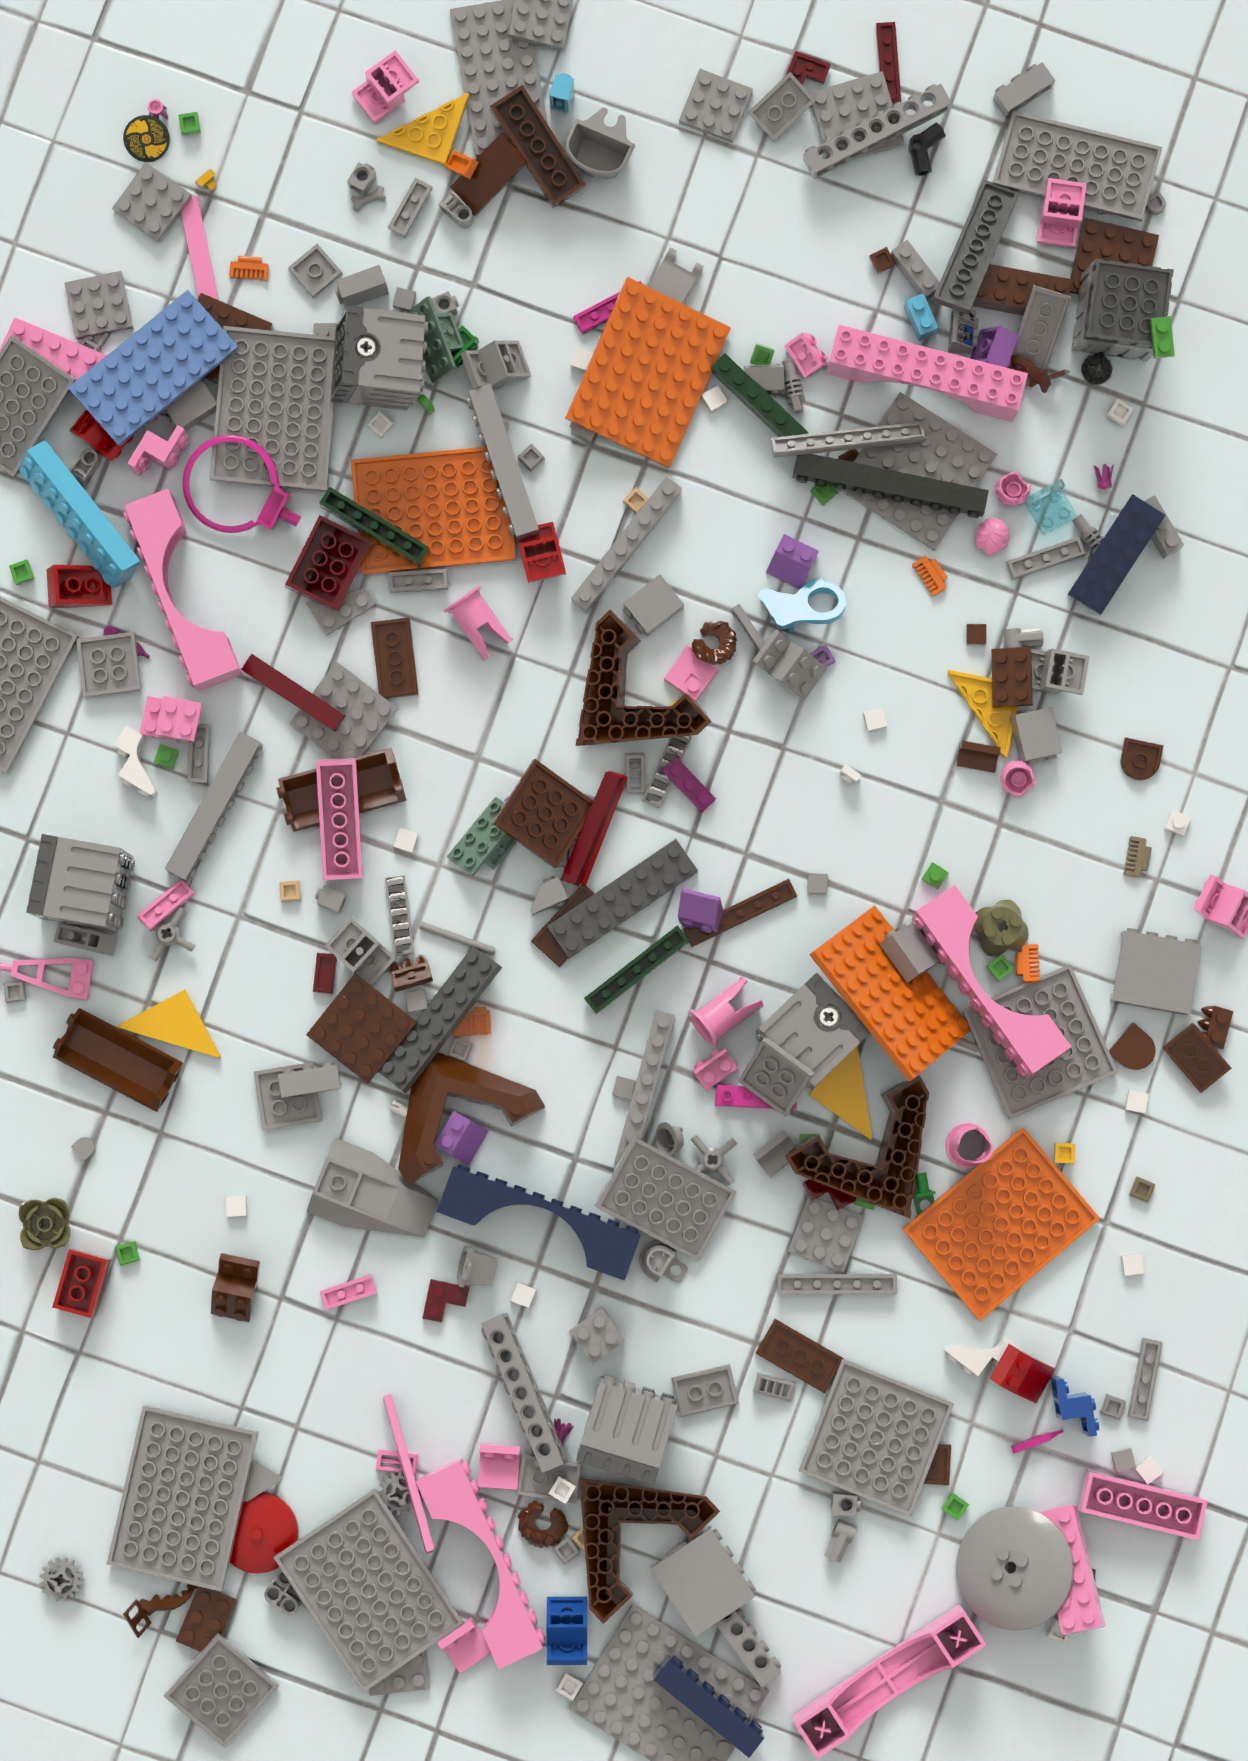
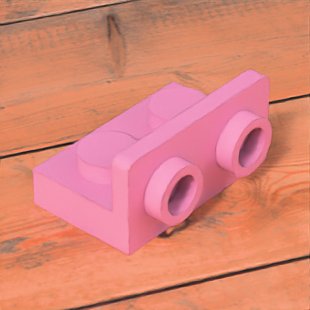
M802 332L784 346L803 377L808 378L820 368L828 366V363L826 362L827 357L825 353L816 346L817 341L812 334Z
M718 1048L710 1054L711 1059L706 1062L701 1060L694 1065L695 1070L693 1073L706 1091L738 1069L726 1049L721 1051Z

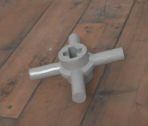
M179 907L171 922L163 923L153 929L159 941L150 956L154 961L157 962L165 946H171L175 943L191 952L194 950L196 945L180 937V931L177 927L186 912L185 909ZM170 929H171V932H170V933H172L171 938H170V937H167V938L165 939L166 936L164 935V932H165V931H168V932H169Z
M697 1135L690 1140L702 1153L701 1165L696 1170L702 1173L706 1170L710 1172L717 1171L728 1185L731 1184L734 1179L723 1167L724 1155L738 1143L732 1138L720 1149H708ZM709 1155L717 1156L716 1165L713 1163L708 1164L707 1161L709 1159L707 1157Z

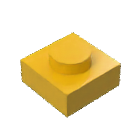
M1054 1143V1163L1074 1164L1075 1144Z

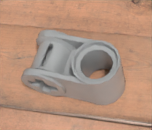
M454 191L450 192V196L445 201L438 204L440 209L459 227L469 228L473 224L474 220L471 209ZM463 214L469 215L465 220L460 219V216Z
M87 448L82 451L76 462L70 467L69 471L82 487H85L90 482L93 474L101 464V457L95 450ZM89 455H95V460L92 463H87Z

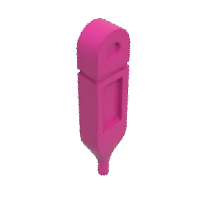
M1063 1429L1045 1432L1023 1442L1011 1445L1012 1452L1018 1453L1050 1441L1058 1434L1063 1433Z

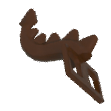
M1019 355L1011 356V363L1008 367L1011 369L1012 365H1014V370L1017 371L1023 368L1022 372L1028 373L1027 377H1030L1029 386L1034 387L1039 384L1043 393H1046L1050 387V380L1070 373L1069 370L1064 369L1048 375L1047 371H1040L1031 360Z
M187 1584L188 1590H183L181 1592L182 1596L175 1594L172 1600L170 1595L160 1599L157 1594L150 1601L145 1599L138 1601L136 1599L123 1613V1616L136 1637L139 1638L151 1624L148 1616H151L156 1611H170L179 1608L190 1599L198 1586ZM136 1605L138 1612L131 1619L129 1612ZM144 1618L146 1624L138 1632L136 1626Z

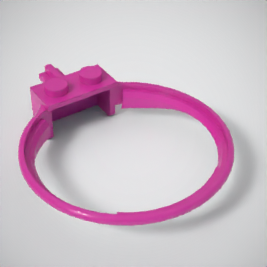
M236 435L219 436L200 445L190 456L183 473V493L193 515L207 527L225 533H239L258 525H263L273 530L280 518L295 527L300 522L301 516L285 508L292 495L280 488L278 472L272 458L256 442ZM224 442L240 443L256 451L264 460L270 474L271 484L275 485L255 523L251 520L237 526L220 525L203 516L194 505L189 487L191 470L198 457L213 445Z

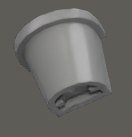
M659 1240L648 1243L642 1249L639 1256L642 1271L655 1282L662 1275H665L674 1282L679 1283L686 1274L688 1267L674 1258L676 1249ZM673 1265L681 1267L682 1272L679 1276L671 1275L670 1268Z
M465 1246L460 1256L457 1271L459 1287H464L465 1285L492 1286L498 1262L497 1259L476 1252L471 1246Z

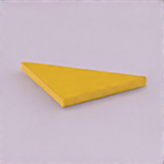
M465 93L463 96L449 101L439 108L392 130L390 133L378 137L376 142L446 165L470 94Z
M948 670L947 674L996 747H1001L1000 753L1007 759L1013 733L1010 717L1016 715L1018 706L994 708L991 678Z
M186 990L118 1025L119 1028L214 1057H221Z
M857 1045L814 1087L809 1095L871 1140L872 1131Z

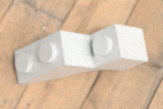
M126 725L114 744L118 748L117 753L126 758L129 755L118 776L122 778L121 782L131 788L134 785L139 788L137 792L147 798L149 795L155 797L157 789L140 760V748L145 737Z
M1004 1337L997 1346L988 1350L948 1345L944 1351L948 1353L946 1357L956 1364L958 1361L964 1365L962 1370L970 1376L973 1373L979 1376L991 1358L994 1359L992 1363L997 1366L1008 1344L1018 1349L1020 1348Z

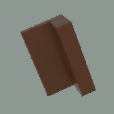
M962 741L959 747L956 766L995 773L1001 747Z

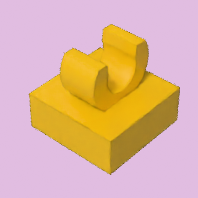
M210 168L195 183L199 188L205 184L211 192L217 187L216 183L211 179L216 174Z

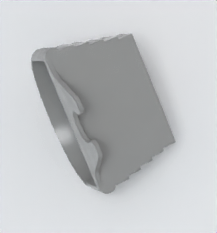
M605 107L601 108L587 120L575 119L565 144L567 155L580 170L594 178L607 180L615 178L623 171L635 148V144L627 139L626 118L624 115L618 117L615 126L609 127L605 125L604 118L608 113V109Z

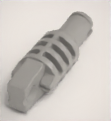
M786 359L782 361V364L784 366V385L789 405L793 404L796 413L804 412L802 401L805 400L801 379L799 375H796L793 359Z
M1080 514L1072 522L1081 532V539L1091 552L1094 553L1103 537Z

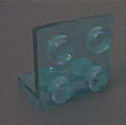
M1062 479L1028 496L1025 501L1043 535L1077 517L1063 491L1065 484Z

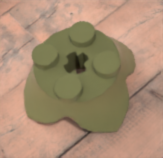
M1001 900L993 907H984L975 912L978 918L973 927L981 935V947L988 956L1000 955L1010 947L1017 948L1022 946L1028 940L1027 925L1022 920L1020 908L1012 900ZM1003 922L1005 923L1006 930L1000 932L998 931L999 927H997V924Z
M49 1198L47 1201L29 1200L20 1204L18 1215L23 1224V1229L20 1232L23 1248L29 1250H40L47 1246L60 1248L68 1243L71 1234L68 1223L70 1214L64 1200ZM43 1219H44V1220H48V1219H49V1221H50V1222H49V1224H50V1227H49V1228H48V1227H46L45 1229L43 1228V1225H44V1223L42 1222Z

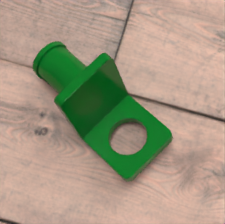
M927 1172L916 1174L915 1178L918 1190L914 1194L917 1216L923 1212L920 1209V1202L928 1200L932 1204L934 1202L933 1194H936L935 1191L929 1190Z

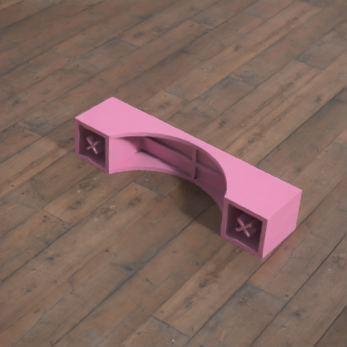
M843 325L838 326L826 374L860 383L876 381L894 382L929 389L966 404L976 413L1013 422L1019 410L1028 375L1025 372Z
M167 488L124 505L126 509L123 512L125 519L130 527H133L130 532L137 545H140L137 550L144 563H147L144 568L151 581H154L151 584L155 595L161 599V601H158L162 613L168 617V619H165L169 631L175 635V637H172L176 649L182 653V655H179L183 667L189 671V673H186L189 684L193 688L196 687L198 691H202L243 675L227 635L224 632L207 630L191 623L178 612L172 601L168 586L169 563L175 547L187 533V530L170 490Z
M954 885L918 909L912 920L941 960L939 963H944L948 976L952 980L955 979L959 984L958 989L961 994L969 998L971 1008L975 1012H979L983 1025L986 1028H990L994 1033L992 1036L996 1043H1001L1004 1047L1006 1057L1010 1061H1014L1018 1074L1028 1079L1071 1048V1045L1048 1014L1031 1016L1015 1013L997 1004L980 987L972 972L968 949L971 930L978 916L956 885Z
M460 1458L419 1477L416 1484L432 1519L449 1520L465 1526L480 1537L494 1557L499 1573L500 1593L496 1608L490 1619L483 1626L482 1633L496 1665L500 1669L543 1649L546 1638L542 1628H537L536 1626L537 1617L534 1610H529L528 1608L529 1599L525 1590H520L521 1581L517 1572H512V1560L508 1553L504 1554L503 1540L500 1535L496 1536L494 1531L496 1528L492 1516L488 1517L486 1513L488 1507L484 1498L480 1499L478 1495L480 1490L478 1484L469 1475L472 1472L467 1461L464 1462Z
M958 1604L793 1714L794 1724L818 1759L851 1737L865 1720L896 1696L934 1674L954 1668L987 1645L963 1608Z

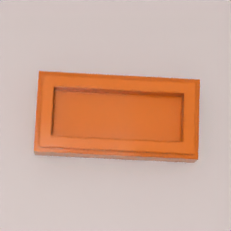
M453 150L445 168L470 179L479 162Z

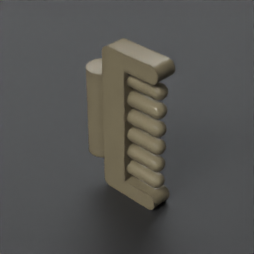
M1131 836L1129 840L1133 842L1128 843L1130 845L1128 850L1130 851L1127 852V855L1131 856L1126 857L1127 860L1131 861H1126L1125 864L1132 866H1125L1126 870L1123 874L1140 877L1141 870L1148 871L1152 848L1146 846L1145 838Z

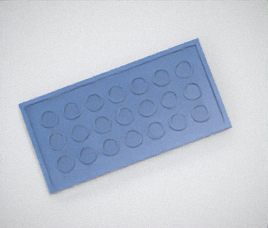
M187 290L71 384L68 389L120 447L236 352L239 347Z

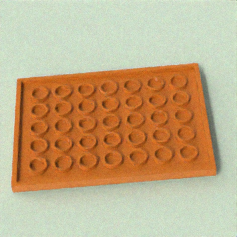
M627 277L564 419L666 468H670L711 375V366L717 361L731 327Z
M486 447L351 460L354 501L430 548V554L421 568L357 530V534L372 541L360 565L362 575L516 560L514 536H511L508 526L511 524L509 517H505L502 508L505 506L504 499H499L496 488L500 487L498 481H493L490 470H493L492 463H487L484 453L487 452Z
M873 906L809 955L910 1082L971 1030L968 1022L962 1017L927 971L908 983L905 981L880 946L886 940L884 936L894 930V928L887 922L876 906Z
M1022 1127L993 1151L987 1161L979 1163L902 1230L974 1316L981 1321L1100 1220V1217Z

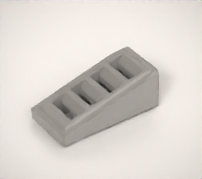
M625 753V776L628 777L625 783L626 793H645L644 753ZM629 759H640V763H629ZM629 767H640V771H629ZM630 775H641V779H630ZM630 783H641V787H630Z
M757 1373L753 1393L791 1402L796 1383ZM763 1379H766L764 1390H760ZM770 1381H774L772 1392H768ZM778 1383H782L779 1395L775 1394ZM790 1385L787 1397L783 1396L785 1386Z

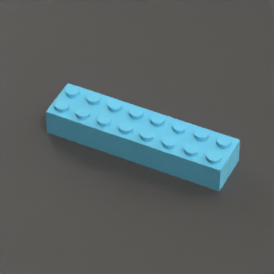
M46 440L28 449L19 467L22 477L27 479L33 491L42 498L44 505L53 512L58 523L64 526L69 537L75 540L80 551L89 558L92 566L100 572L105 583L114 589L130 580L140 562L139 558Z

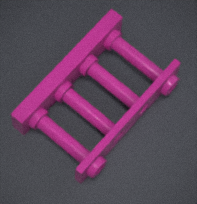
M716 1086L715 1106L774 1109L744 1086ZM797 1102L795 1103L792 1110L797 1109Z

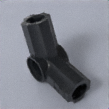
M937 122L920 134L913 135L910 139L908 152L911 155L915 176H924L932 172L927 149L946 137L943 128ZM920 143L922 148L917 149L913 144Z

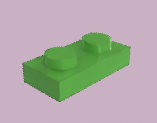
M1171 316L1151 318L1150 329L1153 358L1174 357Z

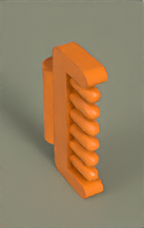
M238 256V262H230L229 277L231 279L234 278V272L237 279L240 270V279H243V276L245 279H248L249 273V279L252 280L254 271V279L257 280L259 271V280H268L269 265L262 263V257Z
M924 556L912 564V567L916 568L915 571L921 576V580L925 579L923 583L929 588V592L933 591L931 596L934 597L946 589L943 581L948 577L936 559L929 561Z
M1038 944L1022 945V952L1015 953L1016 976H1023L1024 983L1040 982V973H1030L1040 971L1038 968L1039 964H1030L1039 963V955H1029L1039 953Z

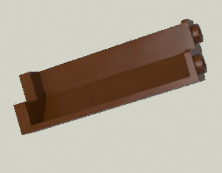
M392 747L355 757L359 814L407 801ZM316 769L278 779L280 787L276 789L279 799L283 798L286 805L287 814H284L287 826L291 825L293 832L320 825Z
M81 1008L75 1014L71 1013L66 1022L68 1024L66 1033L61 1039L58 1038L53 1045V1049H55L53 1058L158 1112L167 1099L168 1091L173 1082H176L183 1062Z

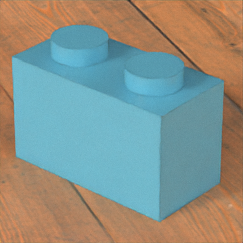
M564 73L560 75L555 74L549 94L550 109L569 113L575 93L574 78Z
M924 293L907 299L904 309L918 341L936 335L938 325Z

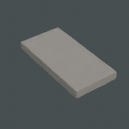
M1033 285L1017 333L1019 335L1017 347L1013 351L1012 356L1026 357L1038 369L1046 371L1071 296Z

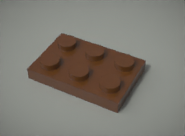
M1031 647L991 649L993 707L1033 706Z
M1193 1022L1162 1047L1200 1093L1232 1069Z
M198 1586L176 1642L201 1652L217 1633L222 1636L237 1599L219 1591Z

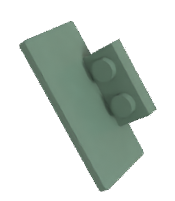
M428 296L407 313L425 315V322H428L427 334H424V341L427 342L426 352L423 353V360H425L431 382L435 383L456 368L451 352L460 351L464 344L452 312L437 313L431 297Z
M497 797L491 801L447 855L449 860L471 876H474L484 863L494 870L517 842L492 824L505 804Z

